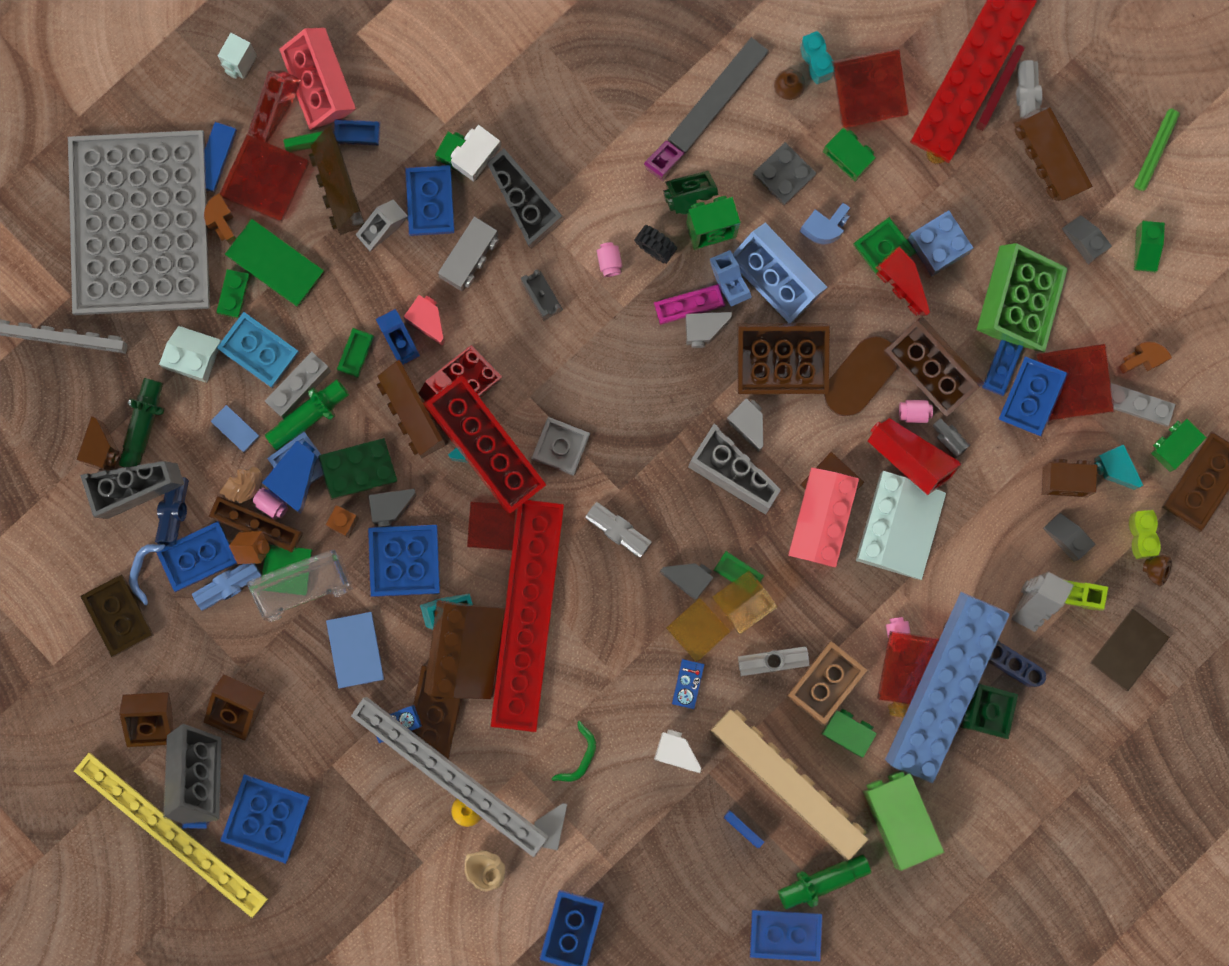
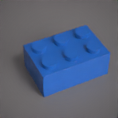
M559 890L540 960L559 966H587L604 902Z

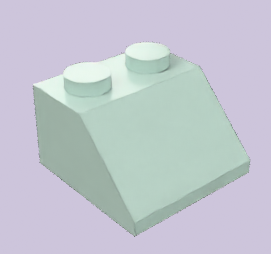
M178 326L166 344L159 365L166 370L207 383L218 353L217 347L222 340Z

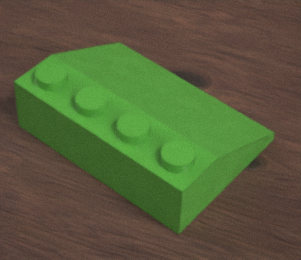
M1017 243L1001 245L996 257L977 331L995 339L1005 340L1012 344L1045 352L1068 268Z

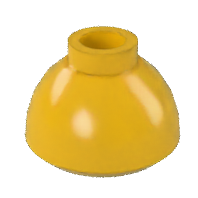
M459 799L453 802L451 814L457 824L463 827H471L481 820V816Z

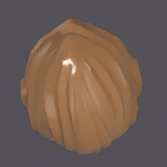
M251 467L247 470L238 469L237 477L230 476L220 490V494L225 495L228 500L233 502L238 501L242 503L250 500L261 487V471L256 467Z

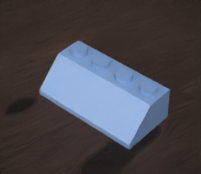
M766 223L752 231L733 253L741 274L788 323H792L828 288Z

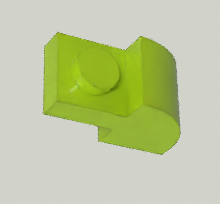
M1065 580L1071 583L1073 587L1064 604L1090 610L1103 611L1105 609L1109 587Z

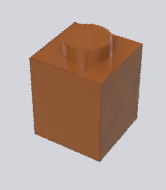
M336 505L326 526L349 538L359 517Z
M262 531L238 532L229 546L237 564L261 563L270 550L269 543L266 541Z

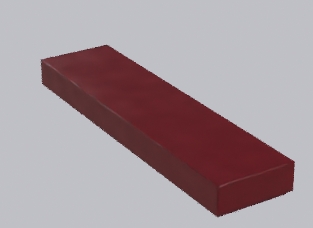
M1019 44L1016 45L976 125L977 129L984 131L1025 47Z

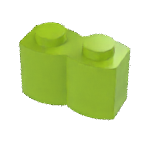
M1154 510L1136 511L1129 517L1130 532L1134 536L1132 539V552L1136 559L1152 558L1160 553L1161 544L1156 533L1158 520Z

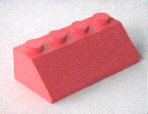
M305 28L279 49L310 130L335 122V120H341L356 110L325 28Z
M811 467L788 556L836 568L859 478Z

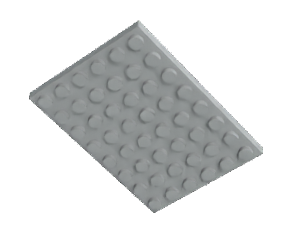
M204 131L68 137L72 314L88 315L210 309L208 230L204 219V211L207 205Z

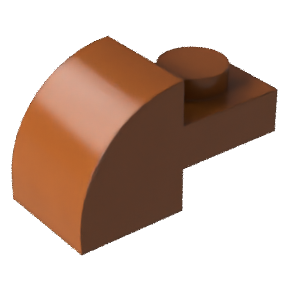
M219 193L207 203L204 219L210 231L215 229L221 241L226 239L229 245L233 244L236 237L227 221L234 218Z
M1144 342L1134 348L1136 353L1134 352L1123 358L1124 363L1119 368L1124 374L1143 364L1148 372L1169 361L1172 357L1162 345L1155 342Z

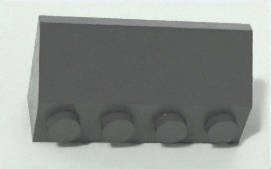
M185 724L180 725L167 735L164 795L165 818L183 824L219 820L221 737Z

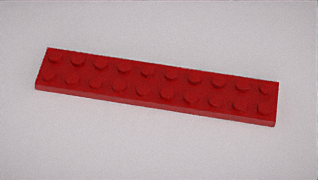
M1037 0L986 1L910 143L950 163Z
M527 500L517 509L490 727L537 732L564 504Z

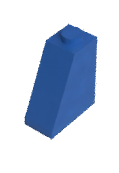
M297 440L262 484L301 514L304 510L318 457L313 453L316 449L309 443L304 441L301 444Z

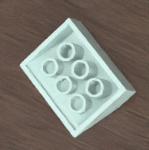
M883 471L879 476L855 561L922 580L946 493L936 489L927 495L910 479Z

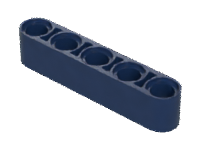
M997 641L995 647L999 649L1000 655L997 659L990 657L988 663L1028 687L1043 685L1046 680L1044 669ZM1012 658L1019 662V669L1017 671H1013L1009 667V662ZM1032 670L1036 671L1039 675L1037 683H1033L1029 679V673Z

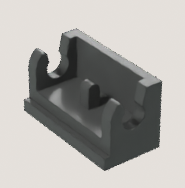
M537 269L534 270L532 275L521 277V283L543 321L563 311L541 271L539 272Z

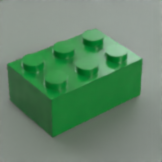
M720 196L715 198L712 203L705 204L700 202L691 206V209L688 210L686 227L693 250L737 238L741 222L733 197Z

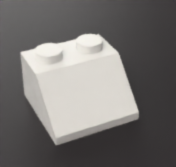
M668 730L667 733L663 732L654 760L700 773L701 767L686 739L681 738L682 733Z

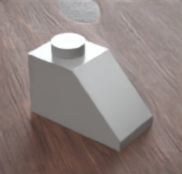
M394 200L378 206L356 233V236L369 251H372L393 234L408 216Z
M731 312L686 314V345H692V348L705 347V344H709L730 322Z
M746 398L727 417L726 421L759 452L763 447V414L760 412L762 408L754 400L749 401Z
M562 803L535 821L534 826L549 837L542 846L543 848L558 850L567 804Z

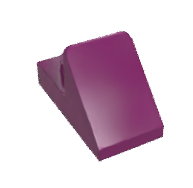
M666 140L645 161L644 166L649 172L664 181L670 170L681 160L684 152Z

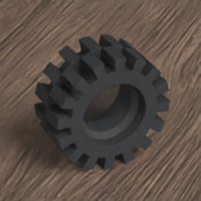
M644 225L634 239L635 243L644 252L665 264L668 263L677 250L674 242L670 241L668 237H665L657 229H653V227Z

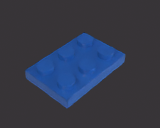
M451 166L406 168L409 235L455 233Z
M1024 357L999 420L1042 437L1068 373Z
M219 521L177 540L176 545L173 547L165 546L163 550L156 552L174 592H178L237 564L229 547V541Z
M752 910L750 958L820 961L822 914Z

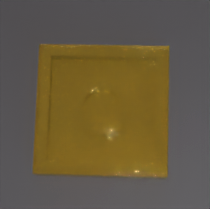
M701 598L695 601L666 627L668 632L695 662L699 661L731 632Z

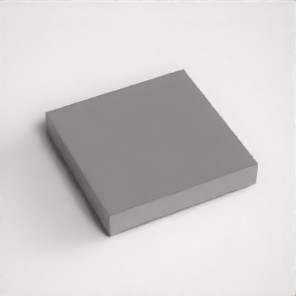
M548 417L531 459L574 476L590 433Z

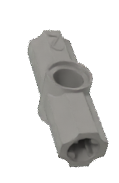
M1033 60L1019 62L1017 67L1019 86L1016 91L1017 105L1020 106V118L1035 109H1039L1042 103V87L1039 85L1038 62Z
M598 502L592 506L585 517L601 529L609 539L618 545H623L639 558L643 556L652 543L633 529V526L619 515L615 516Z
M807 647L738 656L739 671L741 676L807 667L809 666ZM770 655H775L779 658L780 664L778 667L772 668L768 665L767 660Z

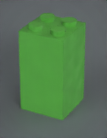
M898 771L888 775V781L882 782V780H877L867 784V789L863 791V794L895 869L902 871L942 854L944 851L911 774Z

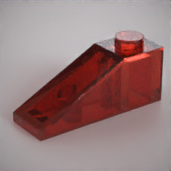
M283 70L268 71L248 134L264 142L269 141L294 101L301 79Z

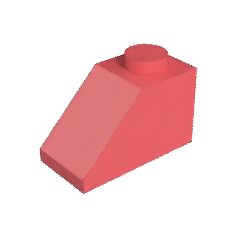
M418 295L404 315V319L407 323L443 346L445 341L438 307H436L437 302L429 296L423 298Z

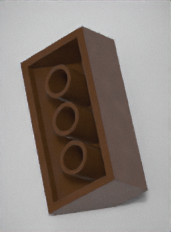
M1051 107L1035 109L1013 122L1016 127L1014 129L1015 134L1020 140H1023L1026 146L1025 152L1035 162L1037 166L1035 168L1036 173L1042 180L1044 179L1047 185L1046 191L1052 199L1063 201L1093 187Z
M924 317L916 320L885 350L946 417L984 384L980 377Z
M400 360L394 362L377 376L380 382L376 385L382 396L387 394L391 402L387 403L393 416L398 414L401 420L398 426L403 435L408 434L412 442L408 444L413 454L417 455L419 453L422 459L443 448L445 444Z

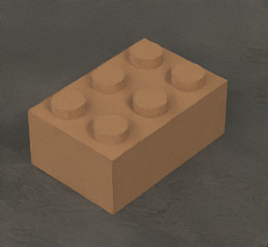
M830 641L786 697L821 725H825L863 677L867 669Z

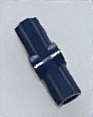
M182 477L185 485L165 493L164 500L158 503L157 516L159 524L155 539L157 544L173 547L177 543L180 523L185 520L187 515L185 498L189 480L185 477Z

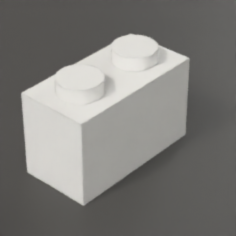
M480 125L475 130L472 128L465 136L466 141L462 147H456L451 154L452 166L473 182L486 167L487 162L493 158L501 147L500 140Z

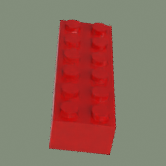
M463 375L456 377L423 403L507 513H512L546 486V483Z

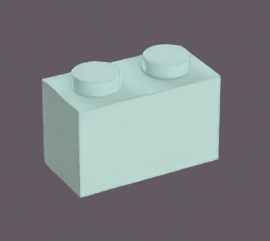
M230 33L218 54L225 73L233 78L239 76L243 79L257 57L251 43L233 33Z

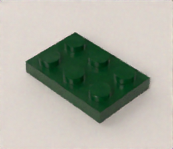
M385 438L318 456L331 500L397 482Z

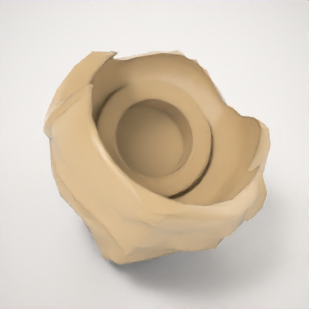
M488 851L467 854L465 860L467 881L471 882L475 888L481 891H491L500 888L505 879V865L498 855Z

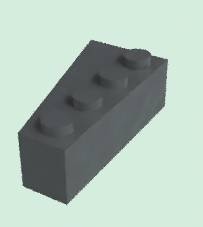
M503 148L487 164L528 246L532 249L559 226L565 218Z
M167 461L80 475L93 517L103 519L112 518L185 485L178 463Z

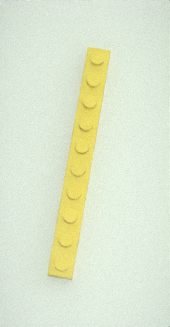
M88 753L74 770L75 773L251 918H254L267 902L268 898L173 820L165 818L161 810L94 755Z

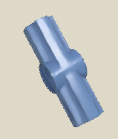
M242 564L232 571L228 570L216 576L212 580L213 582L192 593V596L200 610L204 611L221 600H227L242 591L241 588L259 579L262 575L256 564Z

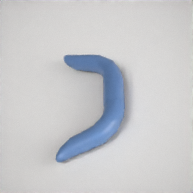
M147 544L140 548L134 558L129 576V586L132 593L144 605L148 604V600L138 585V576L144 557L150 552L163 550L165 544Z

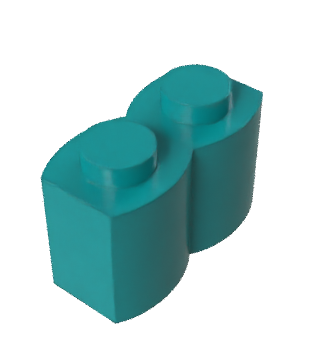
M818 31L803 36L800 52L805 62L809 64L811 79L817 85L831 80L835 65L830 54L826 52V43L823 36Z

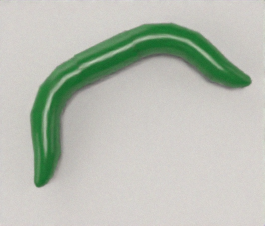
M578 721L577 726L580 733L586 738L588 747L579 768L573 773L557 774L552 777V781L573 782L579 780L585 775L596 751V740L594 735L581 721Z

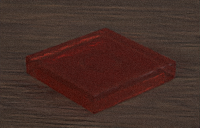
M470 502L467 548L512 551L516 510L512 513H507L501 504Z

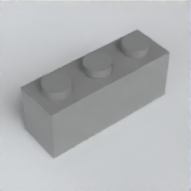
M474 217L439 270V278L460 291H463L465 287L469 288L475 279V276H473L477 268L481 269L487 260L485 255L489 249L493 250L499 241L497 230Z
M311 352L273 391L265 402L281 418H285L309 395L310 389L316 388L331 372L330 368Z

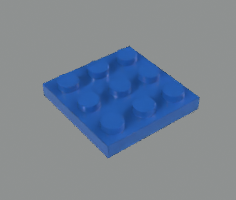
M438 525L368 528L371 597L440 594Z
M244 774L220 841L287 864L310 797Z

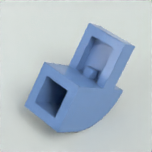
M842 203L830 220L817 210H814L801 227L800 233L818 244H830L837 241L844 232L838 225L843 227L850 217L848 215L850 207Z
M731 250L710 258L716 281L730 306L752 298Z

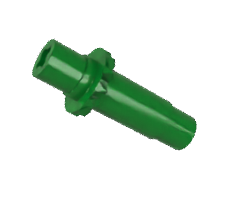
M338 379L319 392L314 387L308 392L310 399L278 422V425L265 434L266 439L275 450H279L289 441L295 439L322 417L330 420L335 417L333 409L349 396L348 391Z
M862 854L809 876L806 872L801 871L797 873V881L779 889L778 894L786 910L806 902L813 908L818 905V897L871 874V869L866 857Z

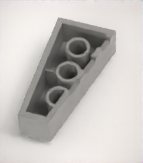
M714 423L691 459L688 468L766 515L781 489L761 469H758L751 462V459L746 454H743L734 445L735 443L729 437L727 438Z
M1050 572L1035 576L1029 581L1026 580L1021 589L1023 596L1011 620L1034 632L1037 631L1038 627H1041L1045 622L1043 618L1048 620L1052 614H1055L1064 605L1073 585Z

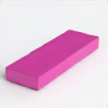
M717 284L654 302V307L659 324L662 325L684 319L686 314L705 313L725 307L720 286Z

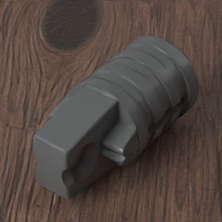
M941 418L933 424V427L939 433L937 438L948 448L955 459L971 446L952 424L948 426Z

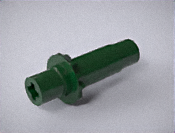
M144 378L136 400L129 398L128 405L134 409L122 446L123 450L119 466L129 468L140 465L142 456L145 454L155 416L164 414L165 408L159 407V398L164 383Z

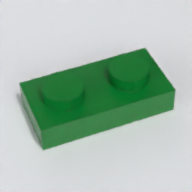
M227 269L216 311L217 314L239 319L250 279L249 274Z

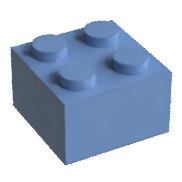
M949 210L911 233L907 239L931 277L965 257L973 249V246Z

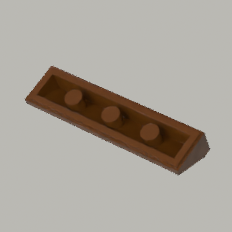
M217 496L208 516L243 532L262 531L267 542L292 553L303 532L219 496Z

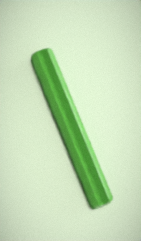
M1174 109L1167 111L1134 184L1136 189L1145 191L1180 115L1178 111Z

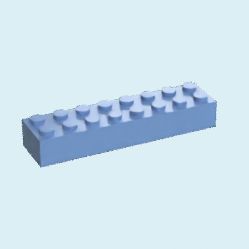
M960 592L885 758L892 767L931 783L934 782L1010 615L1009 613Z

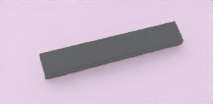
M751 37L669 136L668 141L686 154L768 54L769 50Z

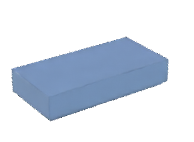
M227 405L211 420L244 453L260 437Z

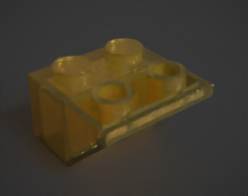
M750 571L744 573L712 597L738 634L743 633L778 607L766 589Z

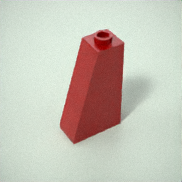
M890 418L883 423L877 422L870 431L872 435L868 442L927 495L949 481L961 466L958 460Z

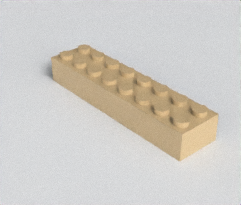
M732 710L727 711L711 728L710 732L843 858L850 860L868 840L864 836L867 832L858 823L853 822L851 824L847 820L849 815L841 807L836 806L834 808L830 804L832 799L824 791L819 790L817 792L813 788L815 783L806 774L799 775L795 771L798 767L789 758L785 760L778 755L781 751L772 742L768 744L761 739L764 735L755 726L750 728L744 722L747 719L738 710L734 712Z

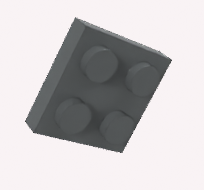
M786 142L753 172V175L784 206L817 174Z

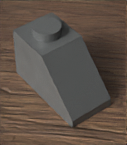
M1081 215L1062 228L1088 265L1112 247L1100 229Z
M415 489L369 495L374 525L378 524V527L392 526V522L398 521L417 496Z
M1061 513L1043 528L1073 562L1081 559L1096 545L1078 525Z
M696 563L668 566L660 570L663 576L695 601L713 579L710 575L712 571L703 564L700 566Z

